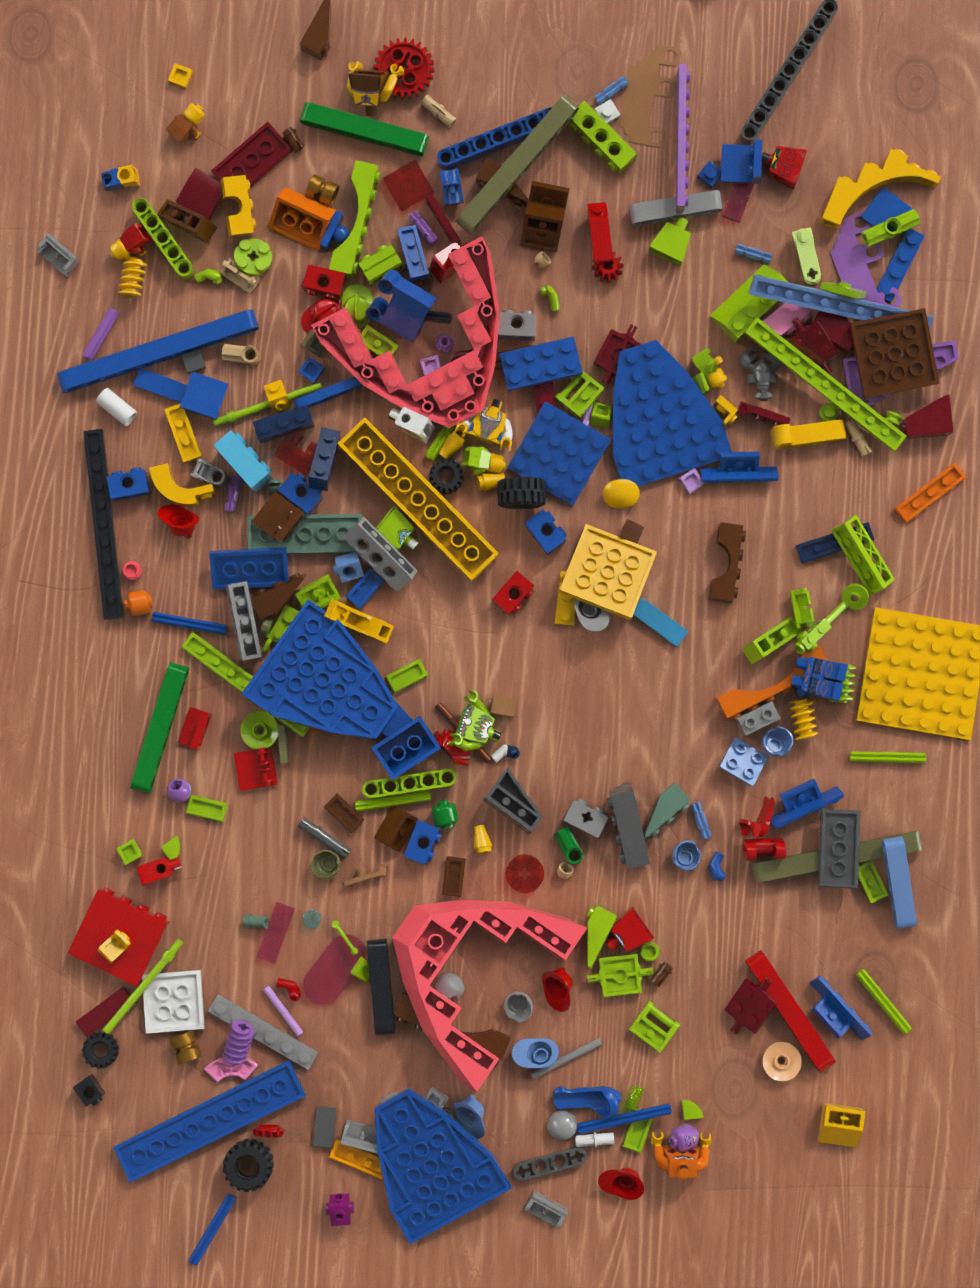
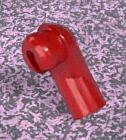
M278 978L276 987L286 989L291 1001H298L301 997V990L297 983L292 980Z

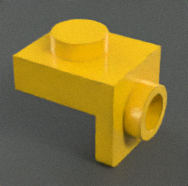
M282 380L264 385L273 413L291 408Z
M116 930L97 950L112 963L131 943L129 942V937L124 932Z

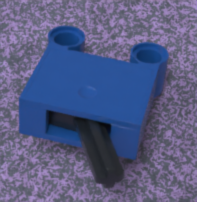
M395 270L387 271L378 283L382 293L393 294L389 304L384 298L377 297L366 310V316L371 321L379 322L412 343L421 332L425 322L450 324L452 321V314L431 311L437 299L436 297L404 279Z

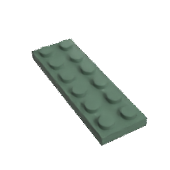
M305 515L283 545L252 522L255 516H247L248 549L287 547V554L355 552L356 550L349 546L343 537L363 515Z

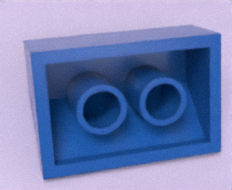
M421 716L371 747L392 780L441 749Z

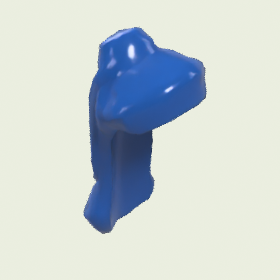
M559 1086L553 1091V1102L559 1110L588 1107L603 1118H613L619 1111L621 1094L611 1087H583L570 1090Z

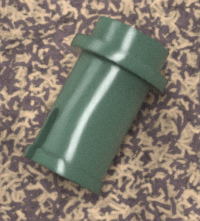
M247 914L243 917V926L247 929L252 927H268V916Z

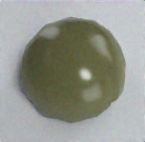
M331 850L318 852L314 855L312 864H310L313 875L319 879L333 878L340 870V857Z

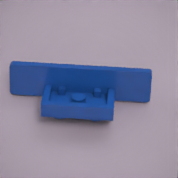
M721 452L720 468H701L703 483L778 481L779 476L777 467H759V452Z
M811 779L779 794L785 811L772 816L771 825L774 829L785 827L794 820L802 819L807 814L819 811L822 807L838 802L844 798V794L838 786L821 793L816 780Z
M818 976L810 981V984L822 996L811 1010L836 1038H840L849 1027L861 1040L873 1034L868 1025L862 1022L855 1011L829 986L826 979Z

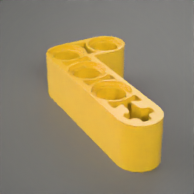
M844 420L796 426L782 424L774 426L770 430L773 450L847 439Z

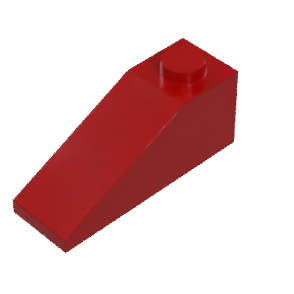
M606 202L587 204V219L594 263L613 262Z

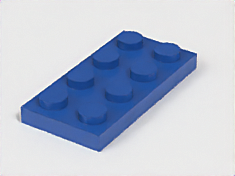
M574 336L499 353L508 392L583 374Z
M287 547L209 552L213 589H226L225 585L243 581H247L248 588L272 587L271 585L277 581L282 580L283 583L289 581Z

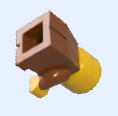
M189 104L183 114L175 116L174 120L165 130L183 145H185L190 136L197 139L201 133L196 129V125L205 117L202 111L203 107L199 104Z

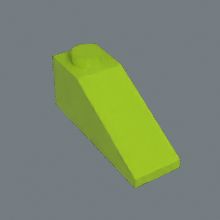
M791 616L741 649L752 665L799 635L802 631L800 628L797 629L796 622Z
M595 905L594 908L590 907L586 915L589 918L587 921V966L590 968L617 918L616 914L598 905Z

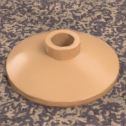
M776 1042L766 1049L762 1063L765 1072L772 1079L788 1081L798 1074L802 1060L799 1051L792 1044ZM783 1057L784 1063L779 1064L778 1058Z

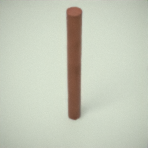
M439 702L435 708L456 730L459 721ZM482 747L475 750L486 763L492 759Z

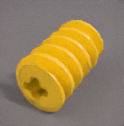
M124 256L126 261L123 262V267L126 269L121 271L124 276L120 277L122 283L119 284L118 288L122 291H118L117 295L133 299L141 296L137 289H143V286L139 285L138 282H144L140 275L146 274V272L141 267H147V264L136 257Z
M807 699L789 702L795 705L790 708V711L796 712V714L791 716L792 719L797 720L792 723V726L798 727L797 730L793 731V734H797L799 737L794 740L813 738L817 735V731H812L813 728L817 727V724L811 723L816 717L810 715L815 709L809 708L814 702Z

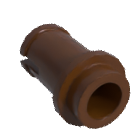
M289 127L282 133L284 135L283 138L287 139L295 153L298 152V149L301 150L305 147L297 136L296 129Z
M666 962L660 963L659 969L650 978V981L658 987L661 986L669 974H672L673 968Z

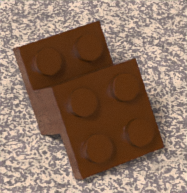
M532 181L520 245L557 252L570 188Z

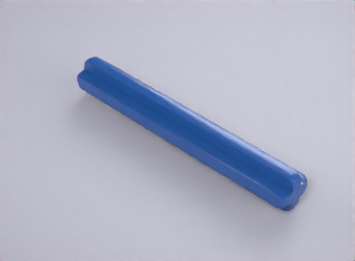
M154 612L152 615V621L155 623L226 635L227 625L159 612Z
M227 1194L191 1254L189 1258L191 1264L197 1266L236 1201L233 1195Z

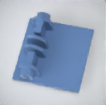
M735 737L719 767L722 771H727L731 776H735L736 779H740L746 785L753 787L769 756Z

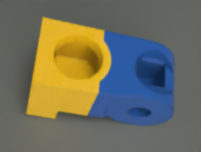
M133 165L111 169L101 174L103 187L106 191L129 186H140L138 170Z

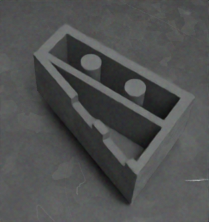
M508 767L483 799L484 802L529 835L543 818Z

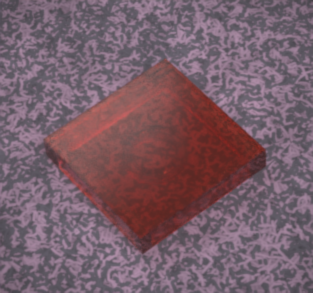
M416 159L383 177L401 212L425 199L427 194L431 192L434 194Z

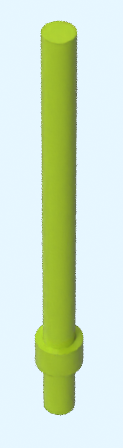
M319 382L287 393L288 400L290 401L321 390V383ZM267 400L235 412L232 410L227 412V415L218 417L217 420H212L215 427L227 422L233 423L241 417L262 411L271 406Z
M178 938L169 950L166 949L160 961L103 1028L107 1034L113 1030L165 965L175 958V953L184 944L183 941Z

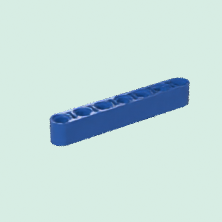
M552 107L440 150L437 155L438 166L442 170H451L524 141L534 129L529 124L531 122L538 124ZM514 129H519L521 133L519 135H513L511 131ZM501 136L503 141L496 142L494 137ZM478 143H484L486 147L483 149H479L476 147V145ZM464 149L469 153L466 156H461L459 151ZM445 156L451 158L448 163L442 162L441 159Z

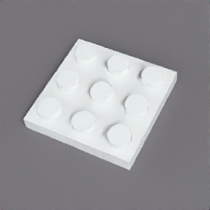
M201 970L159 973L143 992L146 1033L204 1029ZM144 974V975H143L142 981L145 979V977H146L148 974Z

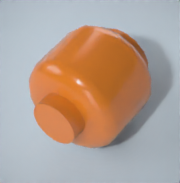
M145 590L129 592L127 599L124 600L125 610L130 611L132 616L148 614L150 609L153 608L151 594H147Z

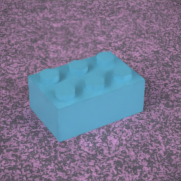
M230 430L213 446L256 494L272 479L270 476L272 471L263 460L259 463V456L250 446L248 448L245 447L247 443L238 432L234 434Z

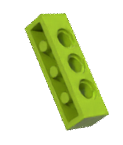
M583 101L579 105L577 113L568 122L569 128L573 132L577 131L581 135L582 141L586 145H591L595 149V154L600 159L604 158L608 162V167L613 172L617 171L621 174L636 160L637 153ZM588 122L592 124V127L586 129L583 127V124ZM603 136L606 140L599 142L596 140V137ZM616 149L619 154L611 155L609 150Z

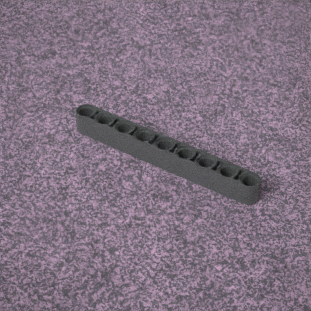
M824 0L744 124L739 136L743 145H752L754 140H757L832 22L838 9V4L835 0ZM828 7L832 9V12L828 13L824 8ZM814 23H820L822 28H816ZM809 38L813 43L808 44L804 39ZM800 54L803 59H796L794 55ZM789 69L793 74L787 75L784 70ZM780 85L782 86L783 90L778 91L775 89L774 86ZM764 101H771L773 106L765 105ZM760 116L763 118V121L757 122L754 117ZM751 132L753 137L748 138L744 133Z

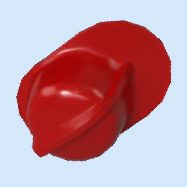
M325 297L315 302L302 315L301 325L304 331L309 333L310 330H313L312 324L341 310L342 304L337 299L330 300Z
M174 504L162 506L157 512L158 518L169 526L173 535L187 538L192 537L195 525L199 521V517L196 514Z
M564 967L543 973L542 982L547 1002L554 1010L565 1012L570 1007L569 992L573 986L571 977L566 973Z
M631 1168L606 1170L598 1178L599 1187L611 1195L627 1200H636L644 1193L643 1182L640 1180L638 1173Z

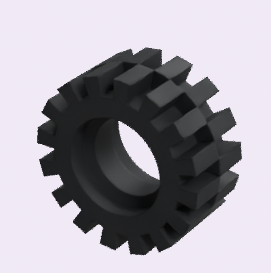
M440 459L430 468V483L438 492L452 494V492H456L462 486L464 479L463 470L459 463L453 459ZM448 469L453 472L454 478L450 483L440 481L439 474L442 470Z
M98 1032L88 1037L84 1042V1047L82 1048L84 1055L82 1057L86 1059L85 1062L89 1063L90 1067H97L96 1069L106 1068L117 1059L119 1045H117L118 1041L113 1038L112 1034ZM97 1043H104L108 1048V1053L103 1058H99L94 1054L93 1049Z

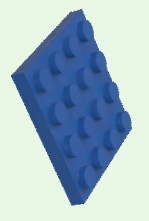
M545 401L507 468L522 477H536L545 480L546 491L574 506L611 439Z

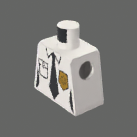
M403 407L401 411L393 408L389 413V419L395 421V425L399 430L427 444L435 429L429 418L406 407Z

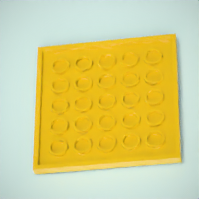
M875 607L856 721L971 740L980 686V625Z

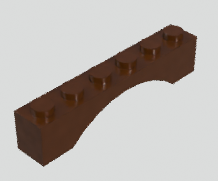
M403 992L394 1016L397 1017L396 1020L405 1024L409 1021L415 1024V1028L423 1031L408 994ZM495 1029L473 1033L462 1032L500 1060L503 1059L511 1036Z

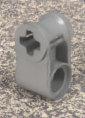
M197 458L195 469L189 476L219 488L224 487L228 483V475L221 468ZM221 473L223 475L222 480L215 482V475Z

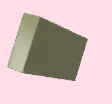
M283 724L277 725L280 764L290 762L287 726Z

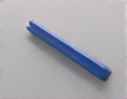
M668 1103L618 1114L613 1118H600L578 1123L577 1131L579 1134L670 1115L672 1113L671 1105Z

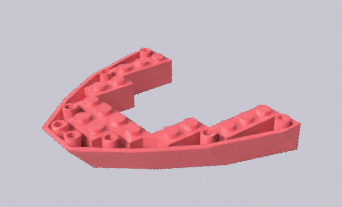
M482 236L448 254L474 307L457 315L474 348L472 352L407 384L391 350L375 358L372 357L348 308H343L311 325L319 342L363 386L401 408L406 407L448 428L484 411L495 368L500 312L491 253Z
M455 900L414 905L392 937L402 981L423 1032L460 1082L477 1092L499 1060L498 1057L451 1025L462 1008L430 986L473 923L503 944L507 943L515 929H517L563 962L568 958L587 927L571 919L514 902Z

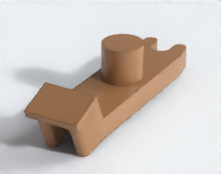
M379 864V871L366 874L365 867L356 869L358 877L345 880L343 884L346 886L373 877L386 876L388 865Z

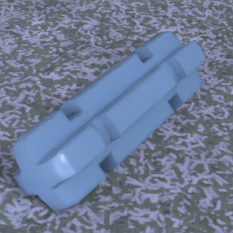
M621 76L617 79V82L614 81L603 89L602 93L596 94L595 101L599 105L606 102V99H610L620 89L628 86L627 79Z
M742 244L736 246V255H745L746 258L756 261L762 260V263L765 264L771 262V253H762V250L749 246L746 248Z
M701 803L691 804L690 807L695 814L698 829L701 830V838L708 839L712 837L705 814L701 810Z

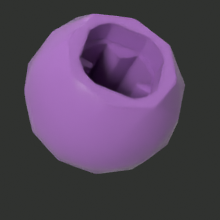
M184 779L172 780L167 787V795L173 802H185L191 794L190 784Z

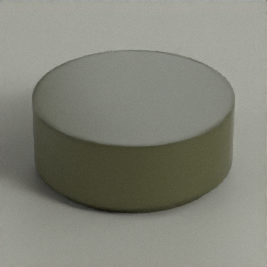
M269 618L265 619L260 629V635L268 638L275 621Z

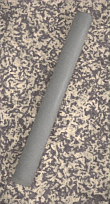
M597 1038L561 1056L548 1068L536 1069L530 1072V1074L535 1079L603 1044L600 1038Z

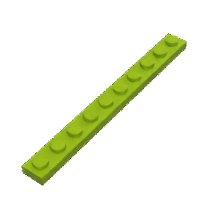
M758 317L755 318L744 332V334L893 452L906 438L904 433Z

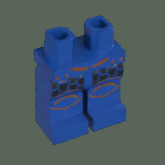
M810 656L809 658L798 657L795 668L805 670L804 677L793 675L791 685L801 689V692L838 702L848 664ZM826 678V679H830V680H834V681H838V682H832V681H828V680H824V679Z

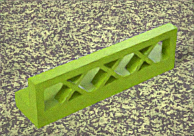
M853 515L844 523L831 529L869 595L885 589L895 580L857 515ZM852 522L856 527V531H854L853 527L851 526ZM862 540H864L866 548L863 546ZM872 556L876 560V564L873 563ZM881 572H882V573L884 574V576L886 577V579H887L886 581H884V579L882 578Z

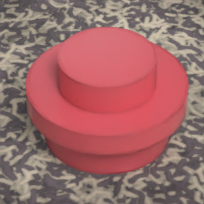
M129 561L124 564L122 573L128 580H136L140 577L142 569L137 562Z

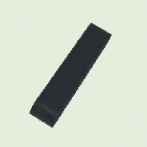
M387 939L367 940L375 1035L395 1034Z

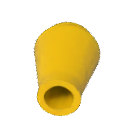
M454 431L451 434L449 433L439 454L448 459L464 446L465 439L458 433H454Z
M481 473V475L476 477L479 491L483 490L486 492L497 487V482L505 478L504 473Z
M485 825L473 827L474 850H476V854L492 852L491 847L493 845Z

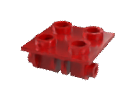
M272 747L234 753L240 791L278 785Z

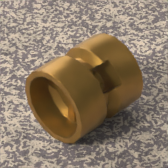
M314 174L308 184L305 196L315 201L320 200L321 204L331 207L338 195L340 185L332 181L326 182L325 178Z
M193 1030L169 1039L172 1049L177 1051L175 1057L178 1065L202 1056L199 1045H195L196 1037Z

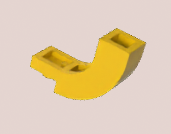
M168 463L149 468L156 488L175 504L188 507L199 506L198 498L205 500L212 498V495L216 494L213 484L191 489L178 486L174 481L171 466Z
M331 599L324 617L334 621L338 619L343 626L386 644L394 628L393 625L362 613L334 599Z

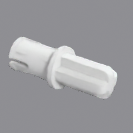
M594 1132V1134L576 1135L575 1143L577 1147L595 1146V1148L598 1145H614V1133L596 1134Z

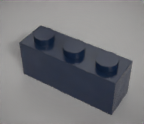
M308 405L253 422L260 443L315 427Z
M321 428L309 473V488L328 491L339 449L337 443L340 441V431Z

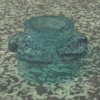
M315 909L305 912L302 917L304 920L303 924L308 928L318 927L322 919L320 913H317Z

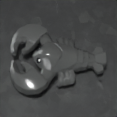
M759 348L746 349L739 358L740 365L743 369L753 373L746 375L749 385L756 383L759 393L755 395V398L760 401H767L772 398V394L768 392L770 383L776 384L778 380V374H772V372L780 368L782 363L772 355L764 353L763 355L766 360L761 358L753 364L759 356L756 353L759 352Z

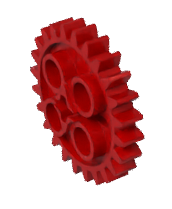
M406 37L403 42H400L399 38H397L396 44L390 40V47L383 45L384 52L378 51L380 57H375V62L378 64H374L373 68L377 71L391 72V65L396 64L397 69L395 72H397L400 66L404 68L406 56L409 53L407 69H404L402 81L398 84L400 77H397L398 80L392 92L395 99L398 94L401 95L402 100L405 95H408V98L411 99V94L413 93L418 97V91L420 90L424 93V86L430 87L428 80H433V75L430 74L435 72L434 68L431 67L434 65V60H430L432 55L431 53L426 54L427 47L421 49V42L415 45L414 39L407 43ZM396 54L403 56L400 60H395L393 57ZM413 60H419L421 62L417 66L411 64ZM409 77L415 79L413 83H407L405 80Z

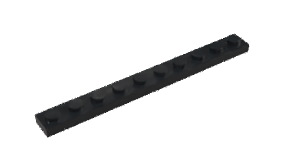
M87 430L83 432L104 620L124 618L112 502L106 477L109 474L104 430Z

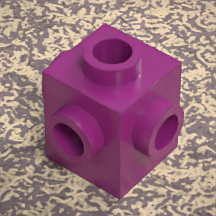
M349 1193L330 1195L329 1203H326V1215H330L331 1226L351 1225L354 1201H350Z

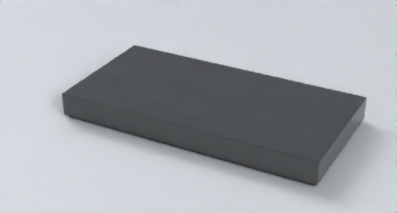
M821 809L818 887L858 889L861 811Z

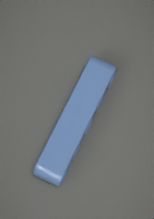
M902 836L883 839L882 848L896 929L917 926L904 839Z

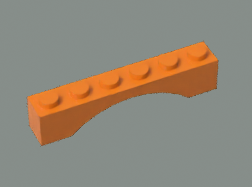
M820 646L811 652L800 655L801 658H809L810 656L827 660ZM795 665L781 682L770 688L758 691L733 689L715 699L725 719L730 717L733 720L742 715L741 711L745 709L751 711L759 707V702L765 700L767 703L775 699L776 693L781 691L782 694L793 690L791 685L793 675L804 677L805 670L795 668Z

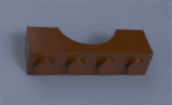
M720 522L718 526L716 544L726 551L729 565L724 575L711 580L708 600L732 603L733 599H737L738 587H735L736 580L740 579L741 569L738 568V562L742 561L743 550L740 548L741 542H744L746 537V531H743L744 525Z

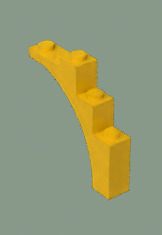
M890 149L882 169L874 163H864L856 183L849 177H838L820 223L837 230L845 213L853 203L867 192L879 186L894 182L911 181L919 182L935 189L939 184L941 176L937 175L933 170H923L915 163H906L908 155L902 150Z

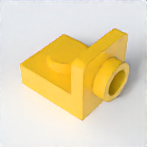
M720 395L714 404L718 412L722 415H728L722 422L725 427L727 423L731 425L738 417L735 415L738 409Z

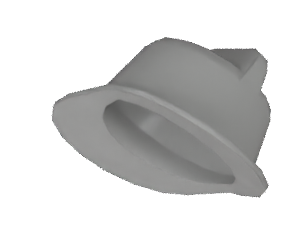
M575 599V610L579 622L585 629L598 632L608 626L610 620L608 611Z

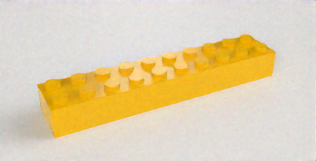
M365 417L337 443L339 448L471 582L499 556V553Z

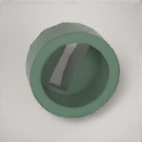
M272 478L267 482V489L272 494L274 492L279 493L278 489L282 483L279 479ZM279 483V486L270 487V484Z

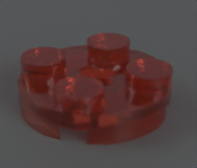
M528 854L514 857L506 867V880L512 889L520 893L535 891L544 879L542 864L537 858ZM523 868L530 871L527 879L519 876V872H522Z

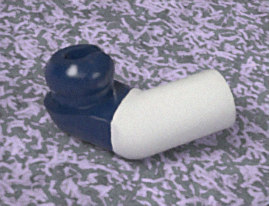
M502 745L491 757L496 763L503 757L517 759L520 756V751L516 746Z

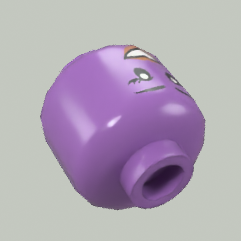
M683 1124L673 1128L669 1137L671 1147L679 1152L695 1148L699 1141L697 1129L690 1124Z

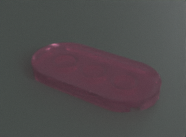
M345 934L351 944L358 949L357 955L351 954L350 947L341 935L330 942L304 978V991L310 1001L316 1004H328L335 1001L354 976L350 973L361 956L364 959L366 956L365 947L359 938Z

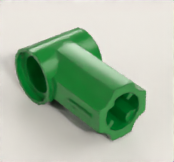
M567 826L554 833V836L567 861L572 865H576L582 861L583 852L570 828ZM576 850L580 853L578 861L570 860L569 853Z

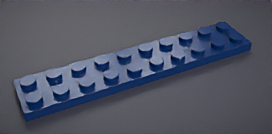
M290 1060L115 1145L113 1148L129 1182H132L306 1096V1093Z

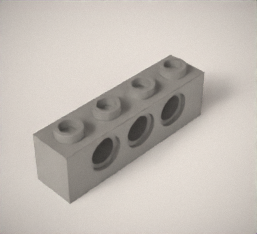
M362 517L344 535L343 538L347 544L353 547L360 554L361 558L367 561L374 571L380 574L387 584L397 592L417 573V570L365 517Z
M247 581L227 584L225 587L239 658L241 661L262 657Z

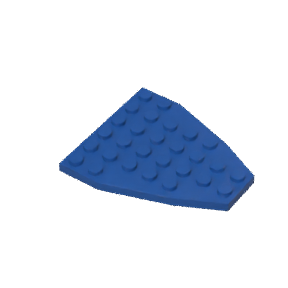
M657 340L619 352L613 390L612 456L620 479H627L636 483L637 486H641L720 460L721 452H732L722 419L688 372Z
M307 600L241 695L276 718L333 734L377 739L397 710L398 705L376 667L338 619L334 621L324 617L326 611L310 600Z
M407 1088L375 1106L377 1152L390 1211L410 1244L512 1188L491 1151L444 1110L412 1089Z

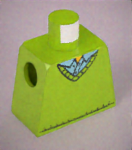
M395 506L390 509L376 527L398 551L404 545L414 551L420 543L412 537V534L415 532L414 526Z

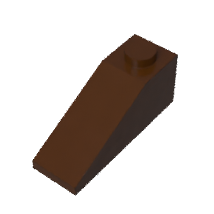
M324 0L299 43L302 51L319 60L323 56H327L331 47V0Z
M166 199L157 214L162 219L205 243L209 242L217 229L205 216Z

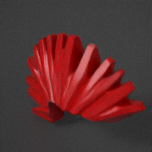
M443 729L442 737L438 731H435L436 741L441 749L453 760L454 764L468 766L469 763L464 760H470V756H467L470 755V752L464 751L456 745H449V741H453V737L450 736L451 730H448L446 733V729Z

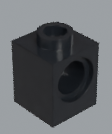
M93 1074L73 1087L85 1106L89 1104L94 1106L103 1100L101 1096L105 1091ZM87 1087L94 1089V1096L87 1095Z

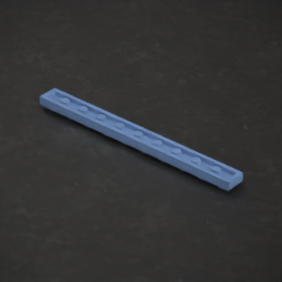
M755 274L748 292L750 295L862 321L910 311L863 299H853L828 291ZM927 315L929 330L934 318L931 315Z

